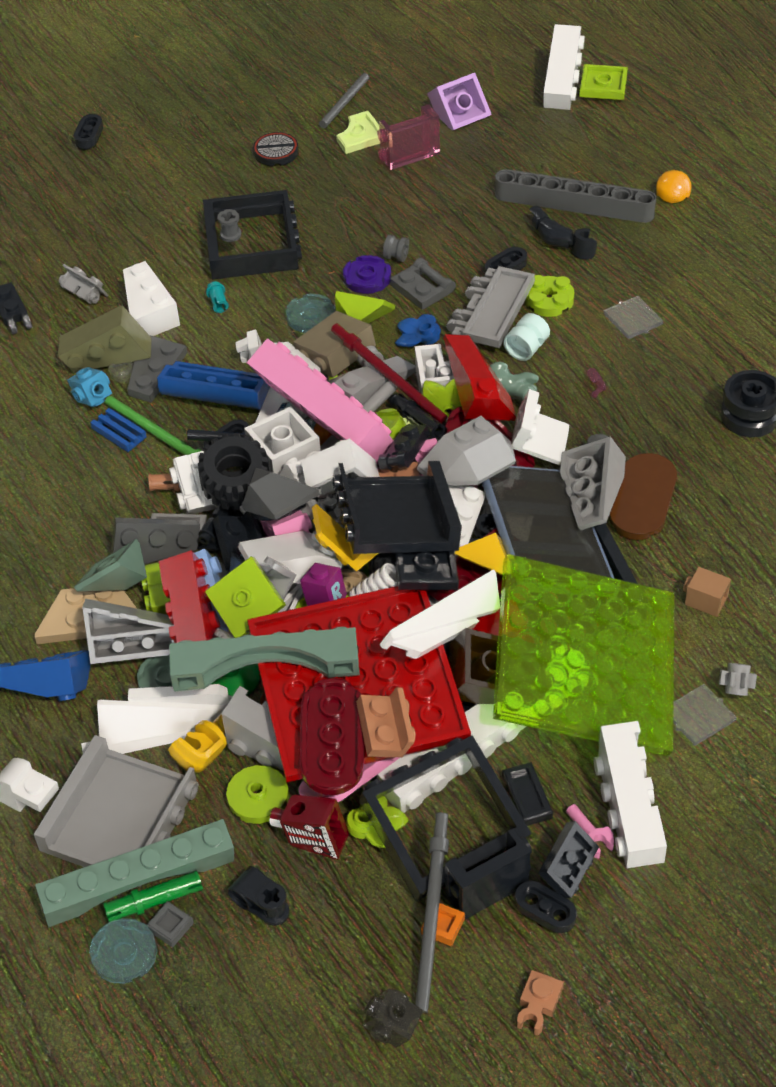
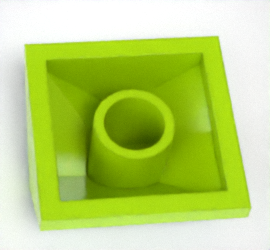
M340 291L335 293L336 311L365 323H370L394 311L396 306L383 299Z

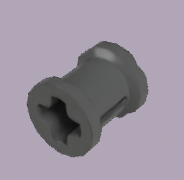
M232 209L220 212L217 218L221 224V239L226 242L237 241L242 235L241 229L238 227L239 214Z

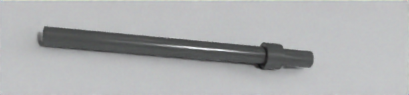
M438 812L435 815L434 834L429 840L428 852L431 853L414 1010L418 1013H428L444 855L448 854L449 840L446 838L449 815Z

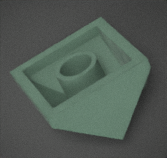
M133 540L94 563L74 586L76 591L126 590L147 578L138 540Z

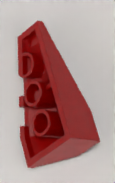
M445 334L443 339L464 418L475 419L482 416L486 420L515 421L516 414L511 396L469 335Z

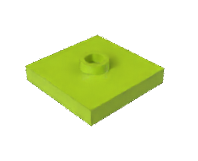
M584 64L580 97L624 100L628 67Z
M252 556L205 591L234 638L250 633L247 619L274 614L286 606L256 558Z

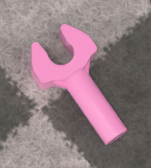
M576 804L571 805L566 810L569 817L576 821L594 842L602 841L609 850H613L614 836L609 827L595 828ZM598 848L594 858H600V848Z

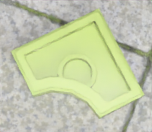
M369 111L349 116L348 128L336 135L337 143L345 154L387 141V135Z

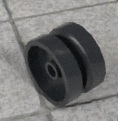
M744 370L733 374L726 381L720 415L722 423L728 430L739 436L752 438L767 435L776 428V377L763 371Z

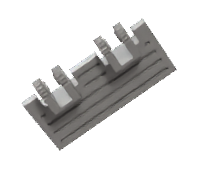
M498 266L497 269L488 268L485 277H473L470 283L471 286H468L465 291V296L470 300L467 310H454L452 314L453 319L449 320L446 324L448 331L452 332V335H469L475 343L500 348L535 282V274Z

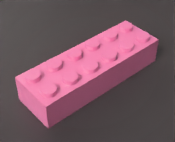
M267 338L247 361V364L268 386L326 429L339 441L350 438L374 458L378 465L379 455L385 454L394 441L390 437L392 431L382 423L383 420L371 410L367 412L363 409L364 406L354 397L348 398L337 384L327 382V378L317 369L311 370L298 355L294 357L290 354L291 351L281 342L274 344Z

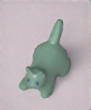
M500 361L490 365L511 398L518 399L521 404L529 389L537 392V387L533 385L539 380L536 374L523 372L513 375L510 373L508 365Z

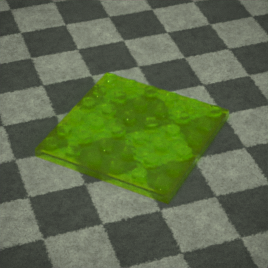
M507 554L503 562L493 719L598 742L600 741L601 726L638 721L641 732L638 735L637 746H644L645 752L669 756L673 752L674 592Z

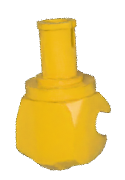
M222 714L213 722L207 720L200 721L195 726V732H188L184 739L180 737L170 745L168 751L171 757L183 769L188 771L189 767L194 768L195 773H200L222 753L227 745Z

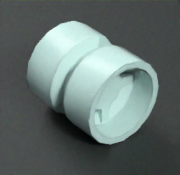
M534 313L525 314L519 320L516 327H513L505 336L504 347L513 358L527 361L547 340L550 335V328L539 315Z

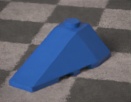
M89 650L55 654L54 656L41 659L40 662H38L36 657L15 662L14 665H11V662L0 663V687L43 697L58 696L59 701L74 699L77 697V692L87 687L91 666Z

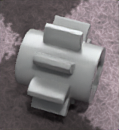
M728 663L727 670L720 669L719 684L725 685V693L748 696V688L755 689L757 674L750 673L751 665Z

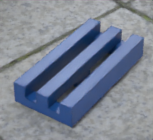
M110 408L105 410L106 415L100 414L98 416V421L92 420L90 422L91 428L127 452L147 438L145 430ZM104 425H107L108 427L115 430V433L110 429L106 428ZM123 436L126 437V438L129 439L131 442H128L127 440L123 439L122 437H123Z

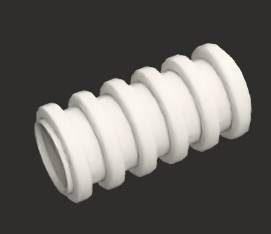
M390 563L382 565L375 573H372L363 582L352 588L350 596L398 586L396 567Z

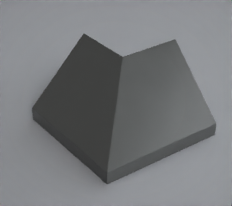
M256 468L242 507L244 511L277 520L319 496L320 492L316 488L287 477Z

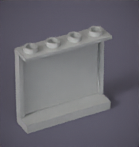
M94 735L34 833L39 851L82 867H87L170 838L174 826L179 825L184 817L188 801L193 800L197 794L199 784L196 781L194 768L189 767L186 774L183 775L108 749L106 738Z

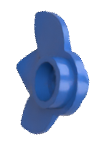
M422 314L418 319L406 318L400 321L397 327L403 334L396 340L395 344L397 346L409 347L420 342L425 345L437 342L440 338L441 329L436 323V318L430 314Z

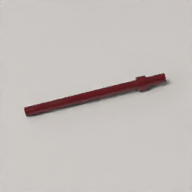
M338 323L332 326L331 331L343 341V345L351 352L355 351L435 420L441 424L446 421L448 416L365 347L358 336L354 333H349Z

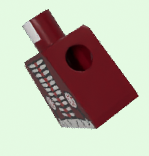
M293 795L290 797L285 809L274 807L270 814V825L283 828L289 844L293 847L332 859H339L349 836V831L337 799Z

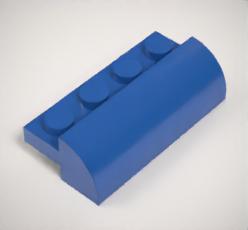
M175 361L173 365H166L157 377L158 388L162 395L261 410L270 386L257 373Z

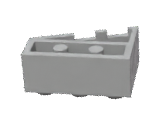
M239 686L221 713L228 748L239 756L246 755L257 760L263 766H273L284 771L267 702L264 701L262 705L246 696L248 690Z

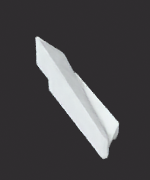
M495 570L486 573L393 628L379 645L383 649L394 646L406 650V656L417 659L454 639L465 628L473 629L479 622L478 617L495 613L500 609Z
M211 684L205 689L174 691L173 686L131 688L128 690V701L98 700L99 736L106 738L107 745L193 730L202 720L213 722L223 712L232 696L228 695L227 688L220 684Z

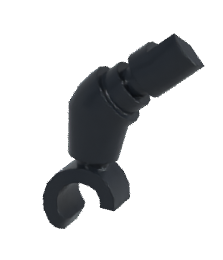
M533 206L529 209L535 215L532 219V225L539 231L540 238L546 244L562 248H569L571 245L572 254L580 259L587 260L595 256L597 241L589 238L590 229L582 228L573 231L551 220L541 207Z

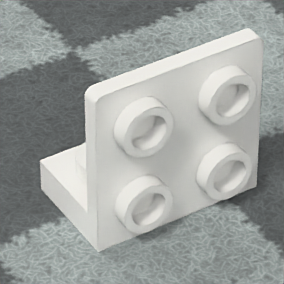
M529 389L518 409L512 437L513 449L561 465L562 452L566 448L569 424L539 414L541 405L537 404L539 392Z

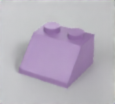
M475 73L438 86L427 93L435 114L452 131L492 115Z

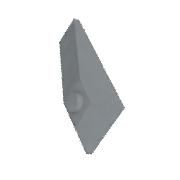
M399 356L383 360L403 379H407L416 372L415 365ZM372 365L349 371L327 382L330 384L334 382L345 392L348 398L352 396L363 405L388 379Z
M611 436L562 452L560 474L565 481V489L571 499V507L580 530L606 523L624 479L626 456Z

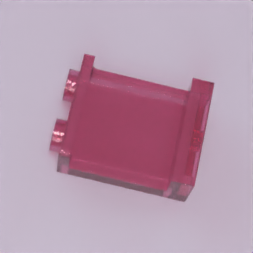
M429 104L421 107V116L391 126L384 119L379 121L377 135L380 141V149L378 154L381 162H385L390 170L440 154L439 116Z

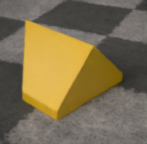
M496 533L459 547V551L454 553L464 560L490 571L495 570L497 574L512 580L513 575L501 538Z

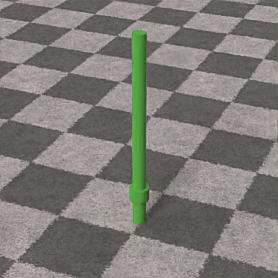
M113 396L106 398L105 404L183 455L202 451L190 447Z

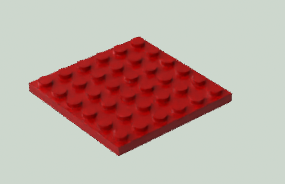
M398 586L247 619L250 635L254 636L271 635L276 632H303L308 629L318 631L330 630L336 627H356L360 675L332 678L348 681L362 695L390 696L396 687L403 688L405 699L409 702L411 726L415 729L414 744L406 754L444 746L456 738L464 740L471 736L468 721L443 645L417 659L406 656V650L394 646L383 649L379 645L390 630L431 607L426 590H398ZM287 662L257 663L286 783L303 779L300 770L301 701L307 690L309 691L314 687L315 683L328 677L316 670ZM364 742V764L393 758L368 757Z

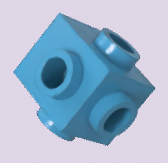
M86 367L67 379L72 395L79 403L92 407L98 406L105 401L107 396L112 394L109 387L110 380L103 371Z

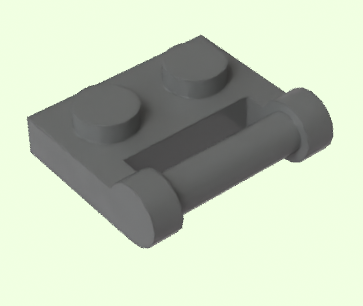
M422 257L418 258L409 268L390 278L391 286L421 310L449 295L456 287V283L453 280L443 277L431 268L429 263ZM422 273L438 284L439 287L435 288L420 275Z

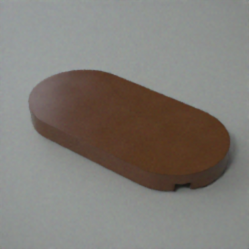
M643 453L635 455L626 461L624 479L609 516L611 525L616 528V532L621 536L632 540L648 539L650 535H657L664 528L677 480V470L670 460L658 454Z

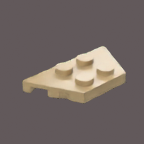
M75 588L62 589L35 633L36 643L45 644L87 639L82 608L85 599L136 608V606L124 590L76 591Z

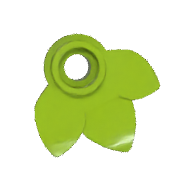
M454 379L449 381L445 387L429 380L424 382L423 395L448 417L450 414L446 409L454 410L461 406Z
M385 796L378 798L395 831L403 828L409 821L404 812L392 806L387 807L388 802ZM361 804L359 808L350 811L346 819L349 833L355 838H366L376 847L385 848Z

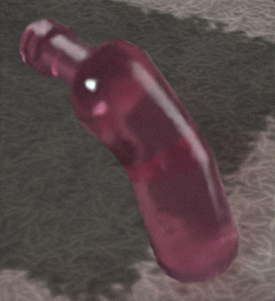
M589 368L587 376L598 387L591 394L593 398H596L601 391L606 390V384L596 369Z

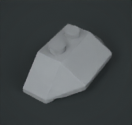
M479 416L443 435L418 465L417 470L423 476H427L428 461H440L447 484L455 486L478 485L514 465L516 459L512 442L486 419Z

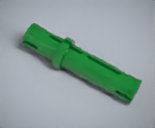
M197 870L137 891V888L133 889L129 895L104 902L103 906L108 922L112 923V921L135 913L139 916L145 914L144 910L197 891H202L203 887L200 884L201 880Z

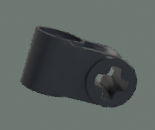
M249 866L227 889L229 897L235 904L244 910H248L270 926L281 925L289 917L290 910L286 902L287 895L285 889L254 866Z

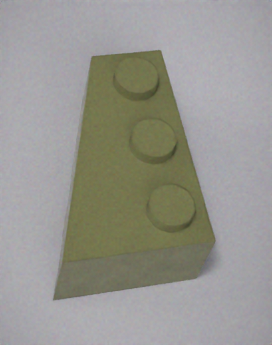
M120 305L61 335L59 338L58 357L73 373L86 367L95 369L151 358L152 338L123 305Z

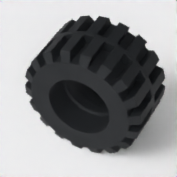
M234 433V436L228 437V434H224L222 439L218 440L217 437L212 439V445L206 444L203 448L204 453L199 455L198 471L200 484L205 497L211 499L212 504L216 506L222 504V509L228 510L230 506L234 507V510H240L255 469L259 468L269 471L268 457L265 449L261 448L260 443L257 440L252 442L250 436L245 435L242 438L239 433ZM235 466L247 469L244 474L236 477H228L221 474L225 469Z

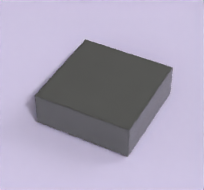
M167 901L146 927L150 933L173 948L194 922L191 916Z

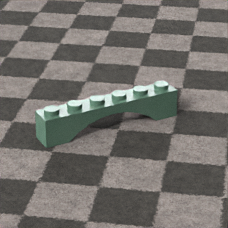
M336 627L330 630L318 631L308 629L295 633L276 632L271 635H244L238 638L227 639L216 637L204 641L183 640L179 643L169 644L170 677L174 691L205 689L216 679L233 670L263 662L298 664L316 670L328 678L360 675L356 627Z
M221 819L35 884L47 925L51 927L79 917L100 903L140 885L175 875L192 873L195 870L197 872H205L233 862L234 846L225 822Z

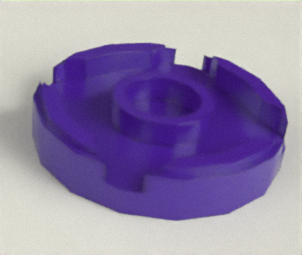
M364 255L356 257V261L351 263L350 260L343 269L345 285L357 293H376L382 291L390 283L391 266L384 263V259L377 256Z

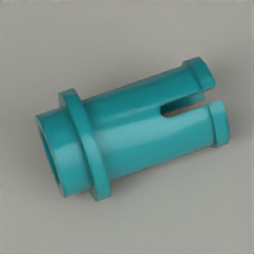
M214 281L208 284L206 295L211 299L213 310L216 313L225 312L224 308L226 310L229 308L224 294L225 287L220 282Z

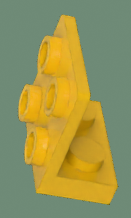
M318 504L312 507L314 517L312 521L316 528V539L323 547H330L343 565L349 564L357 572L378 554H353L351 542H346L345 529Z

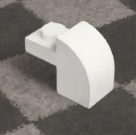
M21 758L11 759L0 772V802L19 812L26 805L41 812L59 790L56 781L33 770L30 762Z

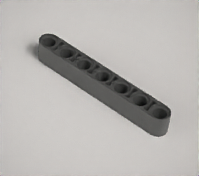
M509 169L500 170L495 174V197L501 201L643 223L652 221L655 216L656 195L652 191Z

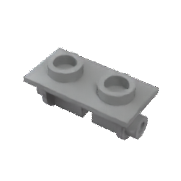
M63 264L67 272L59 278L62 288L73 294L76 293L78 297L89 304L97 303L100 294L108 296L102 288L104 284L94 276L86 277V273L76 266L72 269Z

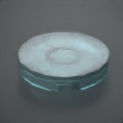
M305 294L303 298L297 299L296 297L287 305L286 319L288 325L294 330L306 333L334 313L335 306L326 296Z
M122 918L111 921L99 929L92 939L89 952L92 965L101 978L111 983L125 984L132 982V979L138 976L142 977L148 973L155 963L157 946L154 935L146 924L136 919Z

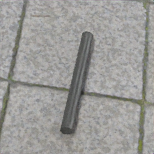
M363 73L319 122L320 127L326 128L369 80L367 73Z

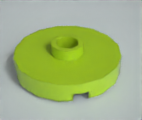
M255 765L244 768L233 776L228 783L226 796L230 811L240 817V820L246 823L261 824L270 821V814L274 807L286 808L289 799V789L286 779L278 770L269 766ZM256 790H262L260 793H253Z

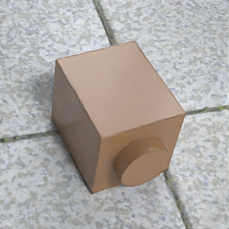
M698 567L694 576L689 575L683 587V592L686 593L685 605L718 617L728 598L731 578Z

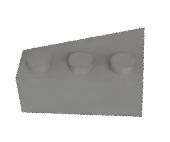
M85 599L82 608L90 664L170 655L169 644L174 643V640L170 638L168 627L174 625L167 614Z

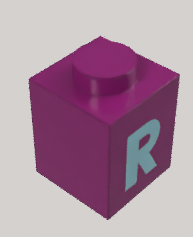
M314 563L300 580L307 606L347 596L340 567Z

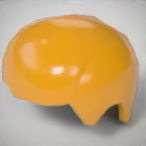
M666 171L657 180L656 195L663 201L672 204L681 202L685 198L690 197L691 181L687 174L682 171Z

